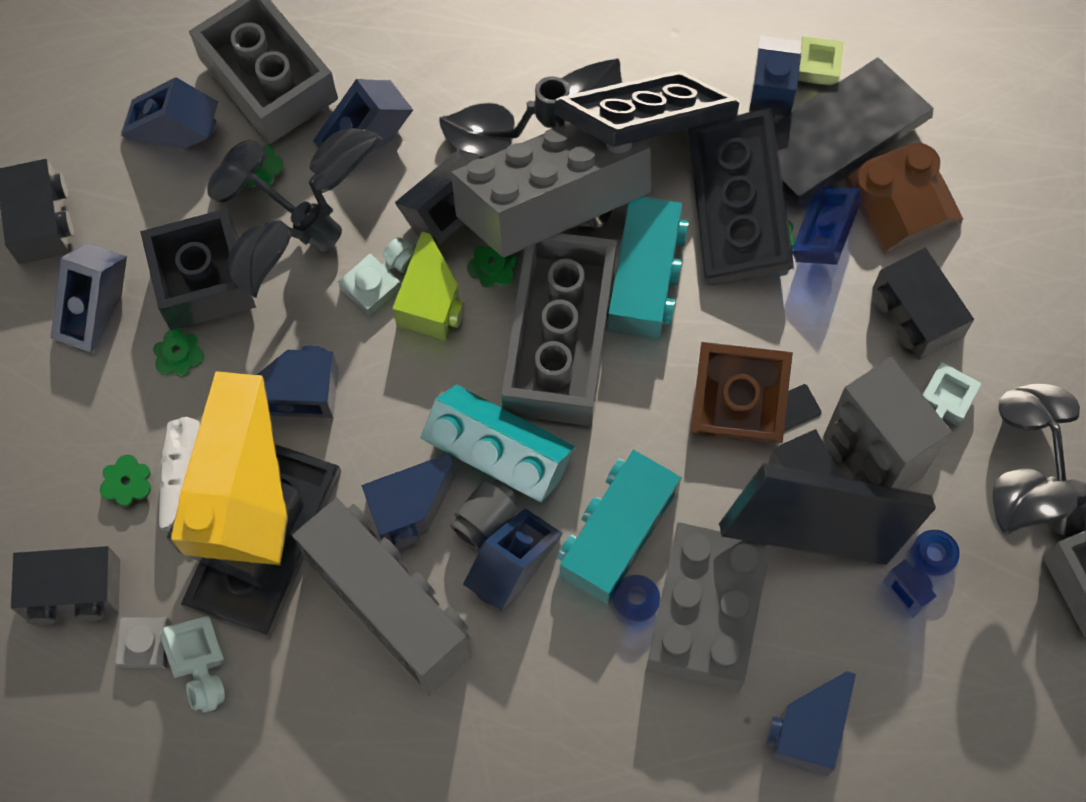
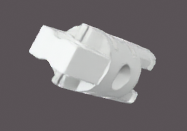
M189 417L168 422L164 447L161 453L159 527L166 531L171 529L175 521L181 487L200 426L199 421Z

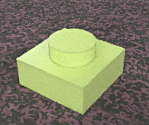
M802 36V54L798 81L826 85L838 83L841 74L844 41Z

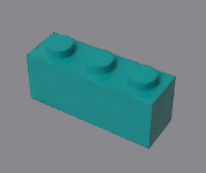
M640 197L629 202L608 314V332L660 340L662 324L671 326L675 299L667 298L669 284L678 286L682 263L681 259L674 258L676 245H685L688 220L680 219L682 203L648 197Z
M457 384L435 399L420 439L539 502H542L560 484L576 447Z
M634 449L626 461L618 459L605 481L610 485L602 499L595 496L590 501L581 518L586 523L578 537L572 534L568 536L557 555V559L562 561L560 563V577L606 605L613 598L677 495L681 482V476Z

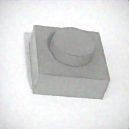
M120 617L115 664L119 668L167 669L168 658L160 633L163 627L171 626V621L168 618Z

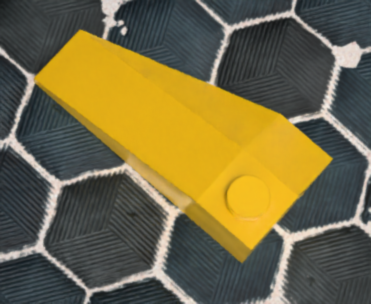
M215 372L181 487L171 538L185 556L280 565L288 516L283 499L280 470L275 453L273 430L263 376Z

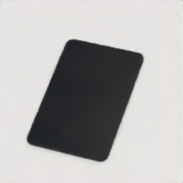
M802 384L788 391L784 431L822 413L807 384Z

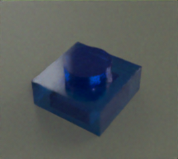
M906 559L891 569L882 581L912 618L925 610L937 597L932 590L934 586L928 575L917 566L912 567Z

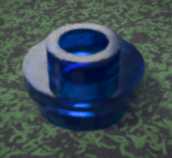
M933 529L921 533L912 545L911 555L914 564L921 572L929 576L938 577L950 573L956 567L960 551L957 542L951 535L944 531ZM931 547L937 548L942 554V560L934 561L930 559L927 555V549Z
M630 575L623 578L616 585L613 592V605L616 612L623 619L637 623L650 619L657 612L660 604L658 587L651 579L642 575ZM639 590L645 595L646 600L642 604L635 605L629 601L628 594L631 591Z

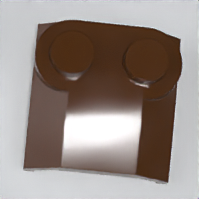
M911 143L873 158L847 177L845 185L884 254H888L892 249L950 225H958L963 221L957 204L939 172L940 157L927 144Z
M701 342L691 433L783 443L793 352Z

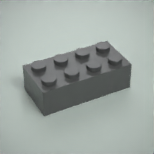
M571 123L548 129L544 134L522 143L512 144L503 151L483 159L473 160L468 165L451 172L456 216L503 258L652 192L649 146L642 141H636L612 147Z
M558 233L525 248L501 391L503 409L519 417L592 426L615 269L617 240Z
M336 497L292 536L310 566L430 696L471 658L468 645L471 637L466 632L468 626L450 606L442 611L439 603L433 596L436 592L420 573L415 572L412 576L407 573V568L401 562L404 559L403 556L387 538L384 537L380 542L376 540V535L369 528L372 526L371 522L355 504L347 508Z

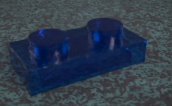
M824 187L813 195L792 248L795 262L838 264L862 201L858 188Z

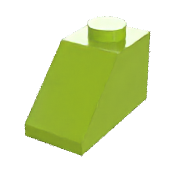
M421 232L392 310L397 327L447 341L451 327L458 328L461 323L465 303L460 301L458 284L431 234Z

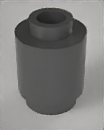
M496 480L493 484L483 481L455 512L454 516L456 519L450 527L467 545L475 550H479L484 541L509 522L518 512V508L514 504L517 496L499 480Z

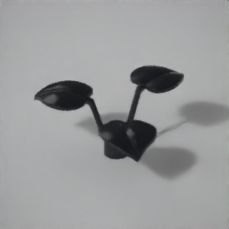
M615 58L593 63L574 70L562 78L549 76L541 79L535 87V101L527 102V109L516 127L514 116L504 106L496 103H480L468 106L451 115L440 116V128L448 143L456 151L460 149L482 155L486 158L507 149L511 145L510 138L520 137L533 114H535L537 120L544 127L557 128L565 125L566 120L553 114L555 99L623 83L620 60ZM613 210L572 228L586 230L601 228L608 222Z
M348 128L335 132L326 139L310 162V170L314 175L310 178L309 185L318 204L302 202L297 207L254 174L267 156L265 148L259 142L245 140L229 150L220 166L209 179L207 186L208 195L215 202L225 203L235 198L244 189L249 180L291 213L290 220L293 223V228H291L283 221L269 220L265 223L264 227L254 226L249 228L237 240L228 257V271L233 282L248 295L257 298L263 280L283 255L291 237L299 239L304 245L309 243L319 252L327 251L337 243L342 234V227L330 216L333 208L326 202L322 193L330 191L339 185L368 153L383 140L377 133Z
M1031 384L1007 391L999 400L998 405L999 414L1005 423L1022 430H1040L1047 426L1051 429L1057 478L1049 477L1047 479L1043 474L1032 469L1014 470L1000 476L993 487L992 505L995 518L1002 533L1007 535L1027 526L1052 522V528L1064 536L1072 537L1086 531V484L1079 480H1066L1062 434L1058 424L1073 422L1079 418L1080 405L1077 399L1065 389L1047 384Z

